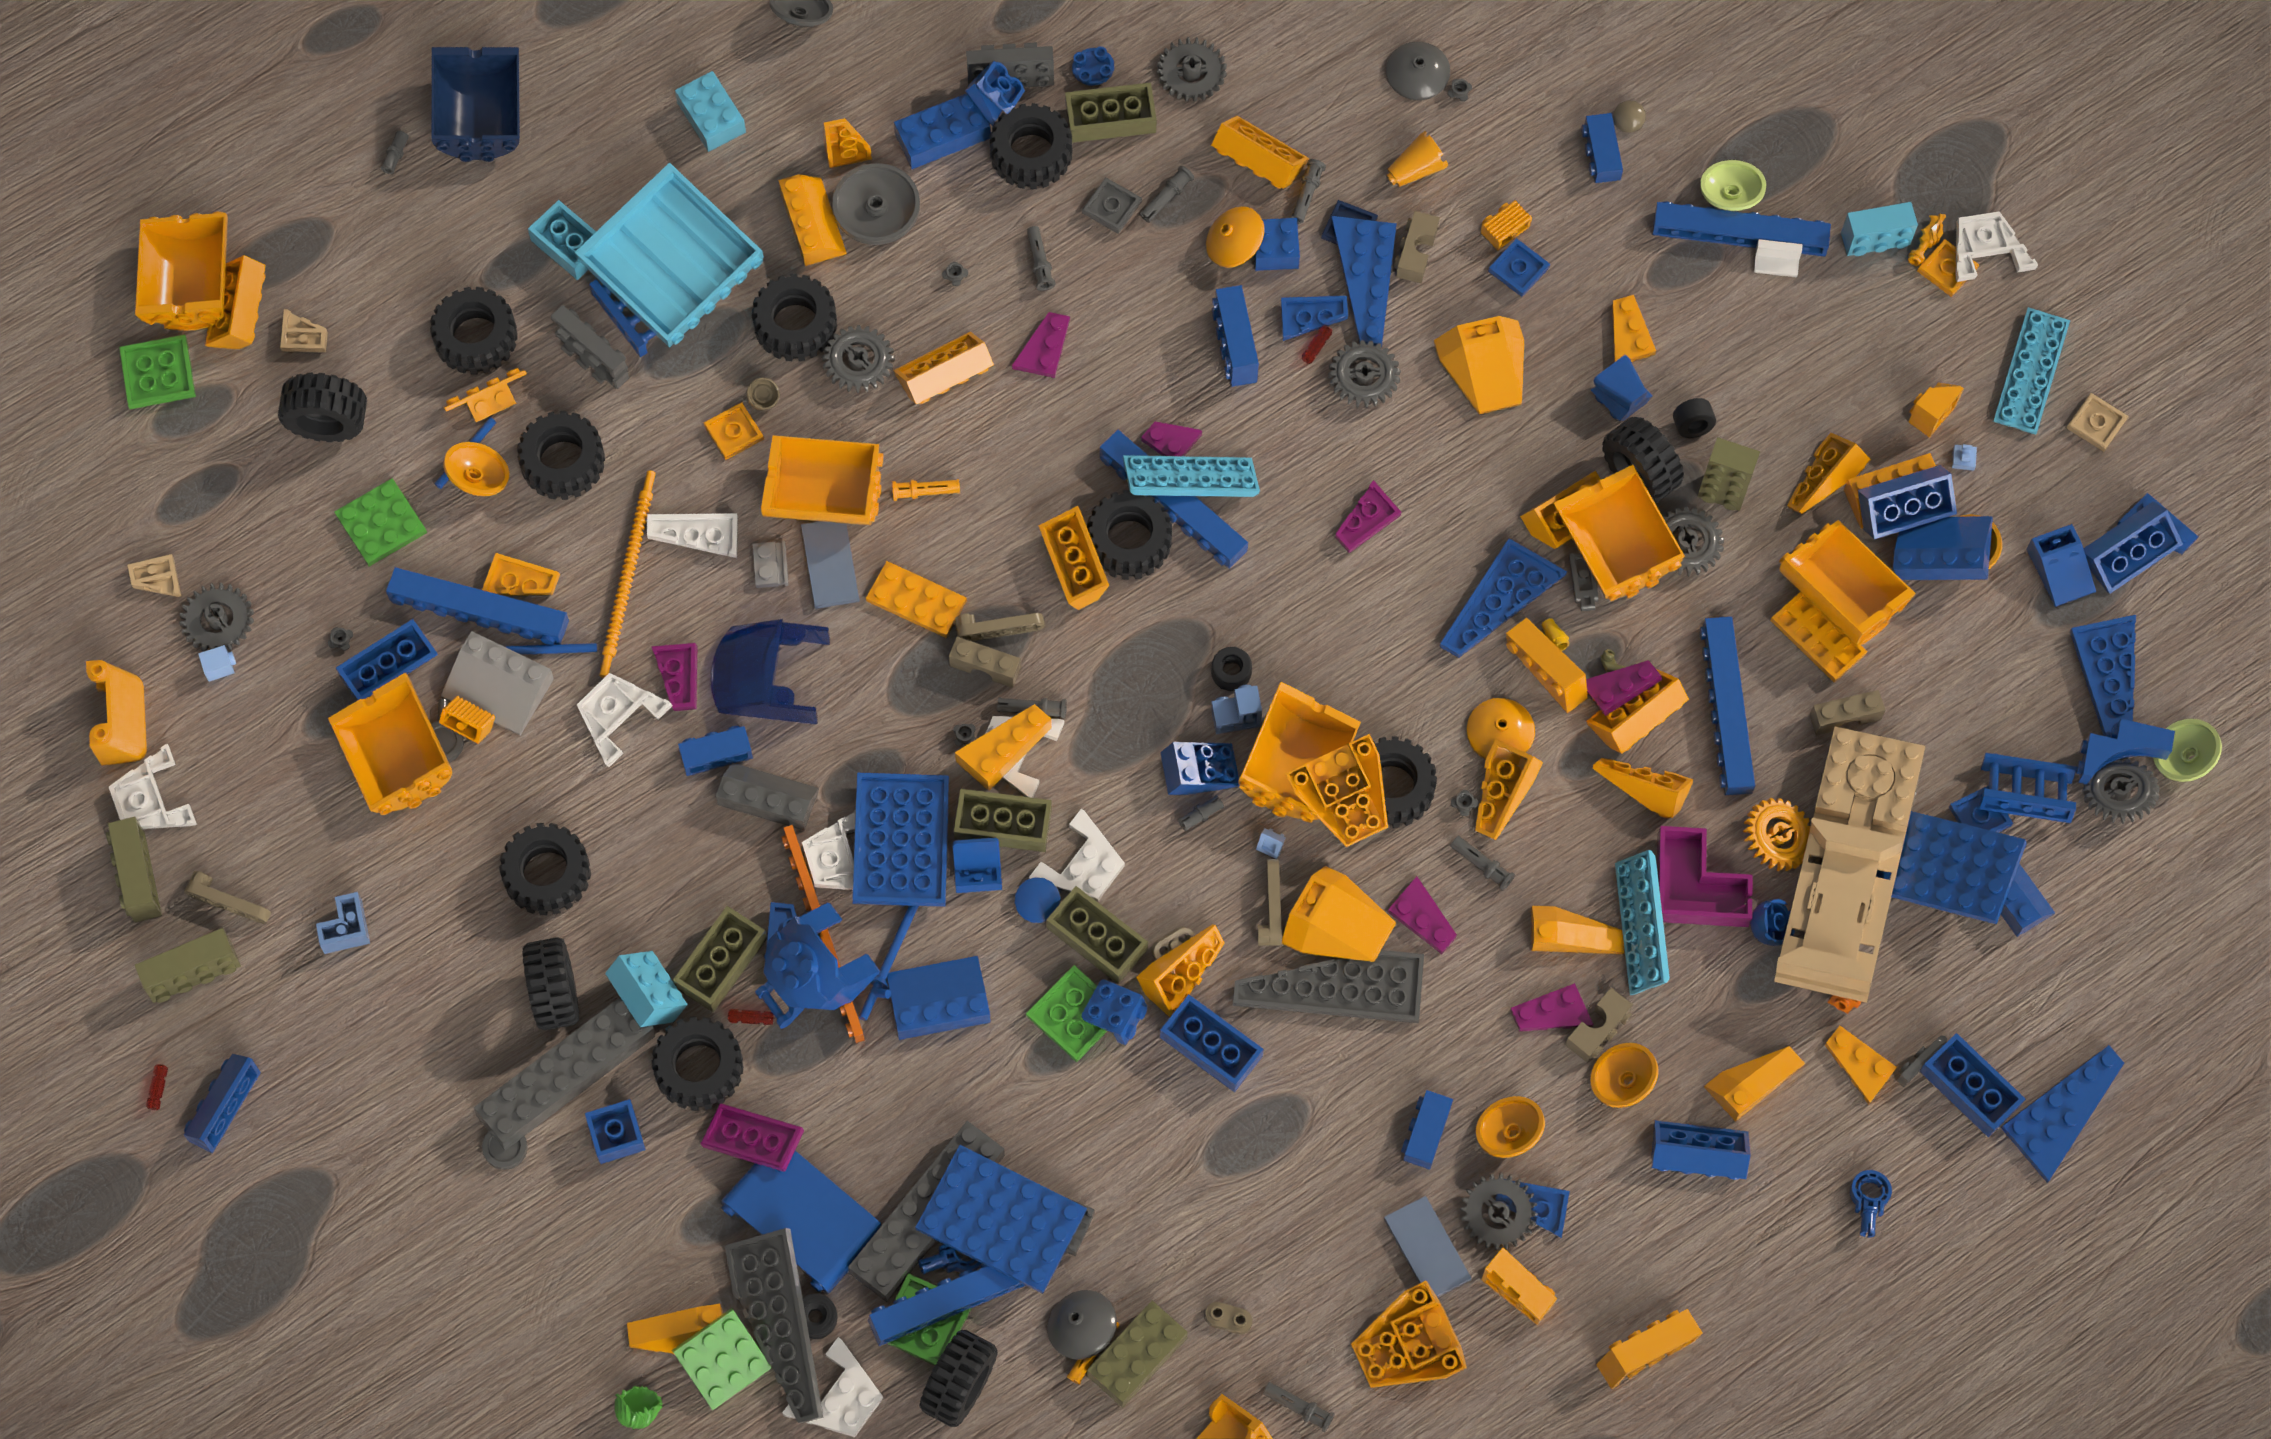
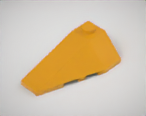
M845 118L823 123V140L829 168L872 160L870 145Z
M1830 432L1814 453L1815 461L1812 466L1806 468L1805 473L1807 476L1803 482L1798 484L1787 506L1803 514L1845 485L1848 479L1856 477L1871 460L1856 443Z
M1597 472L1590 473L1521 515L1520 517L1531 536L1554 549L1572 539L1556 511L1554 503L1583 488L1597 484L1601 480Z
M1495 739L1485 760L1484 768H1486L1485 779L1482 781L1481 789H1483L1481 803H1479L1475 831L1494 840L1498 838L1534 783L1543 764L1542 761Z
M1605 758L1599 759L1593 764L1592 768L1649 810L1658 813L1659 816L1664 818H1673L1680 812L1694 780L1669 771H1664V775L1653 773L1649 767L1633 769L1629 763Z
M1555 906L1531 907V951L1624 954L1623 931L1621 929Z
M1212 924L1155 960L1136 977L1144 994L1169 1017L1172 1016L1188 994L1190 995L1195 985L1201 983V975L1207 966L1212 965L1223 947L1224 941L1216 925Z
M1788 1046L1722 1071L1707 1083L1704 1088L1736 1122L1805 1065V1063Z
M720 1304L700 1306L627 1323L629 1346L631 1348L674 1354L672 1352L674 1348L723 1314Z

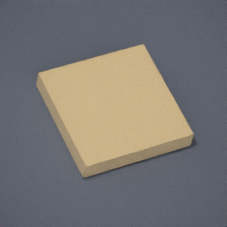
M2090 393L2068 424L2067 429L2104 452L2129 416Z

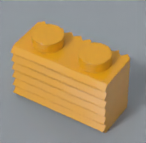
M1514 200L1510 204H1503L1496 215H1489L1482 221L1481 234L1499 251L1531 226L1532 217Z
M456 696L443 708L439 724L479 744L491 732L495 716L486 710L483 711L482 708L479 709L475 704H471V702Z

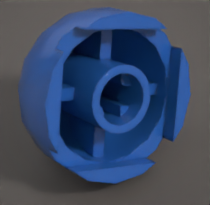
M1781 899L1764 901L1753 910L1750 926L1754 937L1759 942L1768 946L1783 945L1791 910L1788 911L1785 906L1788 905L1785 901ZM1792 929L1790 936L1794 935L1795 929Z

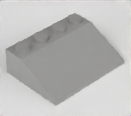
M471 631L459 651L441 698L451 702L456 696H459L463 700L475 704L479 709L482 708L483 711L486 710L491 715L494 714L495 724L521 736L554 678L551 669Z

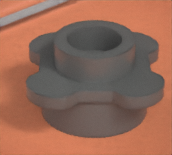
M1454 79L1452 81V88L1448 90V96L1459 98L1460 101L1464 102L1468 99V93L1472 90V85L1464 79Z
M957 262L950 263L942 273V277L951 281L953 286H959L961 280L968 276V270L964 269Z
M333 628L330 640L328 641L329 647L341 648L343 651L348 650L353 632L344 628Z
M973 724L956 725L953 728L956 734L955 745L960 747L963 744H969L976 740V737H974L976 727Z
M1462 790L1457 798L1451 800V806L1457 808L1461 816H1468L1470 810L1478 807V800L1474 799L1469 791Z

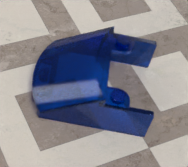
M783 619L732 626L721 639L711 666V691L718 713L818 724L816 707L794 705L795 695L793 691L785 686H776L774 683L780 645L797 646L802 642L830 645L829 628L783 622Z

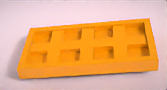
M886 561L868 593L866 601L947 638L955 624V617L960 615L967 602V597Z
M1801 592L1771 617L1770 621L1834 683L1868 652L1862 646H1858L1851 641Z

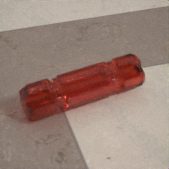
M1326 325L1320 328L1319 333L1313 338L1308 349L1302 354L1301 359L1304 362L1311 364L1314 361L1315 356L1321 351L1326 340L1332 335V329Z
M729 1009L728 1021L730 1023L741 1021V1023L760 1024L761 1022L763 1025H773L774 1015L771 1011L761 1013V1011L742 1010L740 1012L739 1009Z
M156 1064L154 1066L153 1074L155 1076L152 1077L148 1094L150 1098H147L146 1107L150 1110L160 1109V1098H162L166 1081L164 1077H167L168 1068L165 1065Z

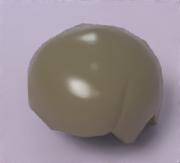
M1627 100L1616 107L1613 120L1616 127L1622 132L1632 133L1643 127L1646 121V112L1638 102Z
M761 377L749 384L746 397L748 404L754 409L768 411L777 404L780 392L777 384L771 379Z

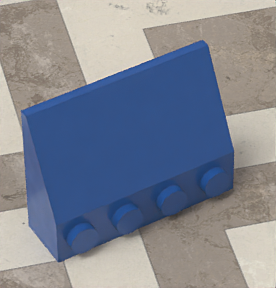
M1946 517L1900 531L1894 552V573L1901 580H1988L1993 517Z
M978 956L889 972L887 975L899 1040L991 1023Z

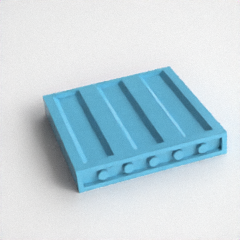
M668 163L575 251L577 259L669 348L673 344H678L684 338L686 331L694 329L705 313H711L716 307L715 304L720 299L728 297L732 291L731 289L736 284H741L747 278V273L752 268L757 269L762 264L764 258L762 250L671 163Z

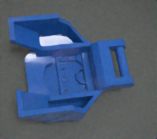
M826 903L800 917L794 916L780 932H776L769 939L764 957L766 960L764 974L768 980L755 991V994L766 1003L776 1017V1022L781 1029L790 1025L804 1008L835 1010L846 1003H851L881 972L868 954L838 968L837 959L818 936L819 932L842 921V918L831 903ZM773 990L777 992L789 1007V1011L784 1014L770 993Z

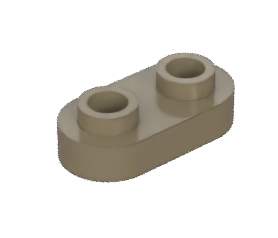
M1177 927L1154 942L1151 948L1152 956L1156 960L1195 936L1194 932L1187 927ZM1184 934L1185 938L1180 942L1179 936ZM1165 946V952L1160 954V948Z
M1214 1302L1206 1309L1205 1318L1212 1327L1235 1334H1245L1251 1329L1252 1316L1247 1310L1221 1302ZM1219 1310L1221 1311L1222 1315L1220 1317H1215L1213 1315V1312ZM1238 1317H1243L1245 1319V1322L1243 1324H1238L1236 1322V1319Z

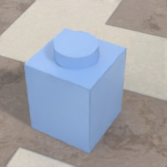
M225 645L198 653L208 681L235 673L233 665L236 664L232 651L228 652Z

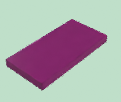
M721 1103L702 1139L701 1145L706 1149L785 1172L804 1133V1129L797 1125Z

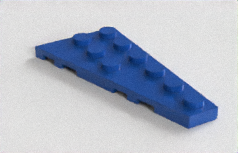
M1332 216V225L1339 248L1359 343L1361 340H1364L1365 344L1368 345L1369 341H1373V346L1380 343L1382 347L1397 223Z
M1509 538L1443 638L1440 647L1460 658L1567 574V571Z
M2136 615L2078 626L2070 630L2103 736L2110 737L2112 727L2117 726L2120 719L2133 721Z
M2110 1045L2001 1128L2047 1183L2124 1065L2122 1059Z

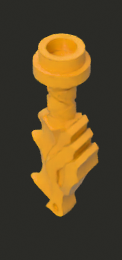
M1939 214V216L1929 215L1931 221L1926 228L1921 229L1923 235L1919 238V247L1916 250L1910 251L1908 255L1910 264L1914 266L1922 264L1925 260L1923 255L1925 250L1932 248V246H1935L1940 241L1943 235L1942 222L1946 218L1945 214Z

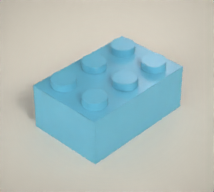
M713 71L675 90L679 107L708 152L746 133L743 117Z
M558 200L528 228L530 239L535 245L578 280L588 269L577 259L575 251L596 231Z
M1907 202L1847 213L1841 231L1847 256H1862L1867 252H1883L1890 248L1902 249L1910 245L1918 226L1912 203Z
M653 951L619 955L605 973L640 1028L672 1023L688 1005Z

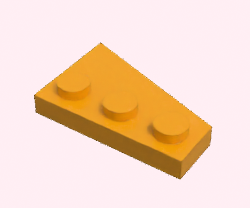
M1634 295L1613 300L1614 362L1624 355H1627L1631 362L1655 355V346Z
M495 553L482 590L502 596L553 595L560 573Z
M1840 1025L1825 1044L1840 1067L1844 1068L1852 1079L1851 1082L1863 1094L1868 1105L1897 1068Z

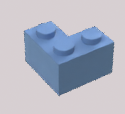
M1242 685L1235 689L1234 698L1219 697L1212 701L1211 711L1216 734L1261 727L1262 707L1257 686Z
M355 892L335 897L339 919L316 924L320 947L324 954L370 944L363 903L359 893Z

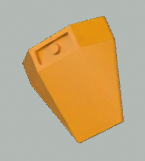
M1496 316L1461 324L1434 340L1439 361L1478 414L1522 405L1524 337L1517 320Z
M1370 734L1286 773L1295 794L1346 847L1388 828L1380 756Z
M1325 866L1311 876L1291 910L1282 938V944L1305 954L1374 962L1396 922L1346 875Z
M1427 1281L1405 1290L1351 1343L1371 1388L1446 1379L1467 1368L1458 1338L1441 1302Z

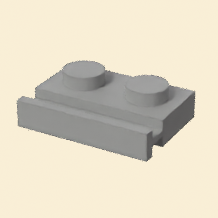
M782 541V543H754L753 555L756 588L777 587L778 585L789 586L785 541Z

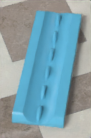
M2029 307L2027 308L1993 422L2014 427L2031 434H2037L2070 320Z
M1123 455L1128 485L1133 495L1254 497L1260 492L1252 458Z
M1651 850L1615 863L1630 995L1665 984L1670 978L1656 857Z

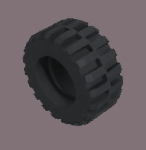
M1032 103V106L1020 104L1019 108H1013L1008 114L1002 113L998 117V122H994L992 132L990 133L992 165L1002 179L1006 177L1007 183L1010 185L1016 183L1018 188L1025 189V186H1027L1031 190L1037 189V186L1041 185L1042 188L1047 187L1051 181L1053 183L1057 182L1060 179V175L1066 173L1067 166L1070 165L1072 160L1071 129L1068 128L1065 118H1061V114L1056 110L1051 112L1050 107L1046 105L1039 107L1037 103ZM1027 135L1040 136L1051 144V148L1045 154L1034 158L1018 155L1012 150L1011 146L1017 139Z
M790 274L791 277L786 278L782 275L775 282L774 280L767 282V288L762 287L758 292L759 297H755L753 301L754 308L752 309L754 331L759 344L763 345L766 352L771 353L773 351L774 357L778 359L785 357L786 361L791 362L796 358L799 361H805V357L810 356V358L817 356L819 350L823 352V349L827 347V341L833 340V334L837 330L835 302L826 286L821 287V282L817 279L811 281L810 276L804 274L802 277H797V274ZM792 305L805 306L815 313L813 321L808 326L799 330L781 328L774 322V318L782 309Z
M465 287L464 291L458 292V290L452 292V296H445L441 300L442 305L438 304L435 307V315L433 314L430 320L431 336L440 359L446 362L447 366L451 369L457 367L460 373L465 374L466 371H470L471 375H478V371L488 373L492 367L499 368L502 366V360L507 361L511 357L509 351L513 352L515 350V341L518 339L517 326L509 304H506L505 299L501 295L496 296L495 291L488 289L486 292L483 287H476V290H471V287ZM482 318L494 324L490 335L477 343H464L454 337L456 329L469 319Z
M313 372L304 375L297 374L295 377H290L282 386L278 418L285 429L291 430L295 435H301L302 438H310L319 442H344L346 439L351 440L356 437L363 429L367 397L362 388H359L357 384L349 382L348 379L339 378L336 375H325V373L313 374Z
M554 411L549 412L548 416L544 418L542 415L535 418L536 423L530 422L526 426L527 433L522 432L519 438L521 443L517 445L519 465L528 485L532 489L536 488L537 493L542 496L548 494L550 499H556L559 496L562 500L569 499L568 496L574 495L576 498L581 496V491L585 490L588 492L592 489L591 483L596 484L599 481V473H603V462L605 461L602 441L595 426H591V422L586 418L581 420L580 414L573 412L572 415H568L567 411H560V414H555ZM570 442L582 449L579 459L569 467L553 469L541 463L544 451L555 443Z
M1630 417L1604 437L1602 451L1605 454V461L1609 464V469L1616 473L1634 465L1655 503H1658L1682 484L1684 477L1683 465L1680 463L1679 456L1674 451L1675 448L1668 442L1667 437L1648 420H1644L1641 417Z
M1123 490V494L1118 495V492L1110 494V499L1104 497L1100 500V506L1096 505L1092 509V516H1089L1087 521V529L1104 572L1108 570L1109 575L1116 578L1117 575H1121L1122 579L1129 580V576H1135V579L1142 578L1144 573L1149 576L1154 573V567L1159 569L1163 565V559L1168 558L1172 543V523H1170L1168 512L1164 511V506L1160 502L1155 503V498L1151 495L1147 497L1133 495L1130 493V490ZM1134 521L1142 524L1149 530L1150 539L1141 547L1124 549L1111 542L1108 538V532L1120 522Z
M1392 736L1391 740H1386V737L1379 738L1378 743L1375 744L1380 756L1381 768L1388 766L1401 768L1414 781L1413 790L1406 796L1400 798L1385 797L1387 822L1392 824V828H1399L1400 823L1408 826L1412 824L1414 818L1419 820L1423 817L1424 811H1428L1431 806L1437 784L1436 768L1434 764H1431L1432 758L1428 753L1423 754V747L1419 744L1413 746L1411 745L1412 740L1405 738V741H1399L1397 736Z
M537 823V827L532 829L529 825L524 828V833H515L512 836L514 841L512 843L508 841L504 846L506 853H501V865L499 866L502 882L510 899L514 900L515 904L521 909L525 907L529 913L534 914L535 911H539L540 915L547 916L548 911H553L555 915L560 913L559 909L563 907L566 910L573 907L571 902L574 900L579 902L582 898L581 892L586 891L589 886L587 880L591 877V871L584 845L581 844L576 834L571 835L569 829L564 826L559 829L558 825L550 823L549 827H545L544 823ZM555 853L562 856L566 861L567 867L563 876L558 881L546 886L529 883L524 877V869L528 862L539 854Z
M555 937L527 943L522 948L524 974L529 1001L537 1027L545 1031L575 1025L579 1021L578 998L572 965L564 939Z
M697 1016L690 1017V1021L685 1023L683 1019L676 1021L678 1026L673 1028L670 1025L666 1028V1035L659 1036L657 1039L658 1046L654 1047L652 1052V1069L660 1091L666 1095L671 1103L676 1102L678 1107L683 1109L689 1106L692 1111H699V1107L703 1106L705 1110L712 1109V1104L716 1102L718 1105L723 1104L726 1096L731 1097L735 1093L734 1087L739 1086L741 1082L740 1075L743 1074V1058L737 1039L734 1038L729 1028L725 1029L719 1021L713 1023L711 1018L703 1017L702 1021L698 1020ZM693 1046H707L714 1049L719 1055L720 1065L717 1071L708 1079L699 1082H691L681 1078L676 1071L678 1057L685 1050Z
M968 1330L958 1331L946 1346L928 1378L920 1399L919 1406L921 1410L949 1427L959 1426L975 1405L976 1400L988 1381L998 1355L995 1345Z

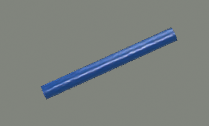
M489 417L469 442L480 443L496 424V421ZM445 471L434 483L439 489H442L449 480Z
M597 643L506 646V648L520 655L598 651Z

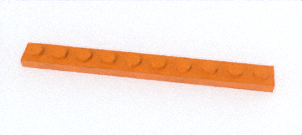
M793 825L784 827L785 835L781 836L785 850L790 848L792 856L788 857L792 870L797 869L799 877L795 879L798 889L805 892L806 897L802 898L806 912L812 911L820 907ZM827 928L818 934L825 946L837 959L838 968H840L841 966ZM853 1002L839 1007L841 1015H846L849 1022L845 1024L849 1038L854 1037L855 1043L865 1041Z

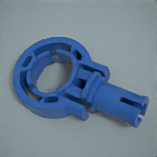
M1874 1170L1860 1172L1856 1175L1850 1186V1197L1855 1204V1213H1859L1861 1210L1860 1235L1865 1237L1868 1232L1867 1238L1875 1236L1877 1211L1878 1217L1884 1214V1207L1887 1205L1892 1194V1187L1887 1177ZM1859 1180H1861V1182L1859 1183V1185H1858V1187H1857V1189H1856V1188H1855L1856 1183H1857ZM1864 1183H1874L1878 1188L1882 1185L1884 1187L1880 1190L1881 1196L1869 1198L1862 1193L1861 1185Z
M945 1244L938 1247L939 1254L918 1260L923 1275L940 1268H945L947 1273L953 1271L962 1273L970 1269L974 1272L983 1264L979 1261L974 1264V1259L967 1262L962 1261L956 1255L955 1249Z

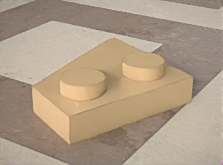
M284 309L281 351L326 352L327 329L318 324H312L310 320L304 317L300 318L292 314L291 311Z
M172 554L128 564L133 588L176 597L181 596Z

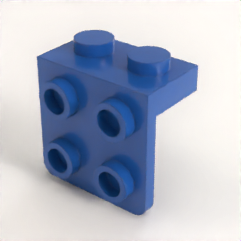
M997 838L954 841L953 855L956 893L1002 890L999 840Z
M1103 979L1099 982L1085 1007L1082 1019L1113 1033L1117 1042L1126 1046L1129 1039L1131 1040L1134 1037L1138 1022L1145 1017L1147 1004L1142 995Z

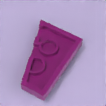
M1048 312L1013 363L1012 369L1055 378L1070 323V316Z
M1373 480L1354 510L1336 532L1335 538L1348 553H1351L1399 518L1402 512Z
M697 644L651 646L663 677L670 703L673 705V710H696Z
M1647 660L1586 679L1587 693L1606 716L1660 682L1662 677L1652 663Z
M1417 876L1388 909L1390 915L1440 954H1443L1457 937V934Z
M1575 983L1510 1009L1519 1031L1547 1030L1548 1028L1572 1029V1027H1578L1581 1022L1590 1028L1593 1027V1022Z

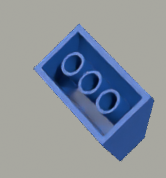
M2153 501L2083 549L2090 571L2110 594L2182 546L2183 543L2167 509Z
M414 619L337 666L336 670L350 693L358 701L359 699L370 697L376 689L403 673L408 674L438 654Z
M2020 863L2001 912V916L2017 937L2055 914V911Z
M232 1054L229 1059L223 1062L219 1077L211 1082L207 1097L199 1102L193 1120H189L184 1128V1136L188 1142L213 1154L261 1073L253 1059Z
M1654 1121L1651 1154L1652 1168L1660 1171H1680L1684 1174H1704L1708 1177L1722 1176L1732 1180L1747 1179L1751 1156L1748 1131Z

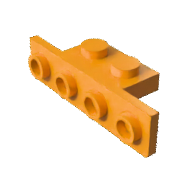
M518 368L506 372L507 377L499 380L498 377L487 381V386L481 389L476 386L467 390V395L460 399L458 396L446 400L447 405L443 406V409L447 412L466 403L475 422H478L516 404L507 383L527 373L523 369L520 371Z

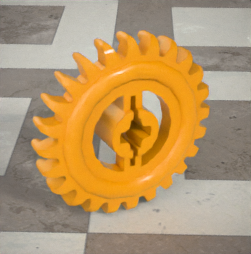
M1769 798L1767 801H1760L1759 805L1752 807L1753 811L1747 813V816L1751 818L1744 821V824H1748L1750 827L1745 828L1743 832L1751 834L1744 841L1753 842L1748 850L1757 849L1753 858L1762 855L1763 858L1760 864H1764L1769 860V869L1773 868L1776 864L1777 871L1782 870L1784 866L1785 871H1789L1792 865L1794 869L1798 868L1803 863L1811 827L1807 824L1810 822V819L1803 817L1804 811L1798 812L1797 805L1791 807L1789 800L1784 803L1781 798H1778L1776 801L1773 798ZM1778 818L1788 823L1779 822L1766 831V826L1771 819ZM1790 828V830H1788L1787 832H1785V833L1782 834L1781 836H1775L1774 838L1770 839V838L1773 837L1774 835H1779V834L1783 833L1785 830H1787V829ZM1794 832V842L1790 848H1777L1790 840Z

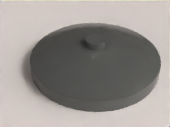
M881 163L862 165L851 170L838 183L833 195L834 217L840 229L850 238L869 245L888 244L902 238L916 223L920 212L919 192L913 180L905 172L894 166Z

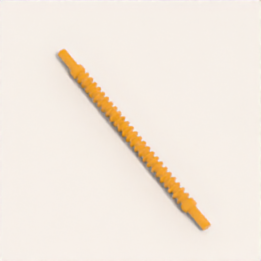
M650 470L646 473L643 490L639 493V501L637 502L639 506L636 507L638 512L634 514L636 518L633 519V529L630 531L632 535L629 536L631 541H628L629 547L626 548L628 552L625 553L627 558L623 560L626 564L622 565L624 570L621 571V574L623 576L619 578L621 580L618 583L620 587L617 588L618 593L615 595L617 599L614 600L616 605L612 607L615 611L611 612L613 617L610 618V621L612 623L608 625L610 627L607 630L609 634L606 635L607 640L604 642L606 646L602 650L604 657L599 674L602 678L609 674L612 658L616 656L617 650L615 647L618 646L616 642L619 641L618 636L621 634L619 630L622 629L620 624L624 622L621 618L625 617L623 612L626 611V608L624 606L628 604L626 602L629 599L627 595L630 594L629 589L632 587L630 583L633 582L631 577L635 575L632 571L636 570L634 565H637L636 559L639 557L637 554L640 553L638 548L641 547V544L639 542L643 540L641 536L644 535V525L647 523L645 520L647 519L646 513H649L648 507L651 506L649 502L653 498L651 491L656 473Z

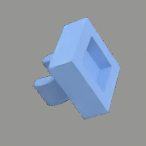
M1966 444L1954 445L1952 468L1974 471L1977 447Z
M1264 828L1256 850L1277 859L1286 837L1282 833L1279 835L1273 832L1271 828L1269 830Z

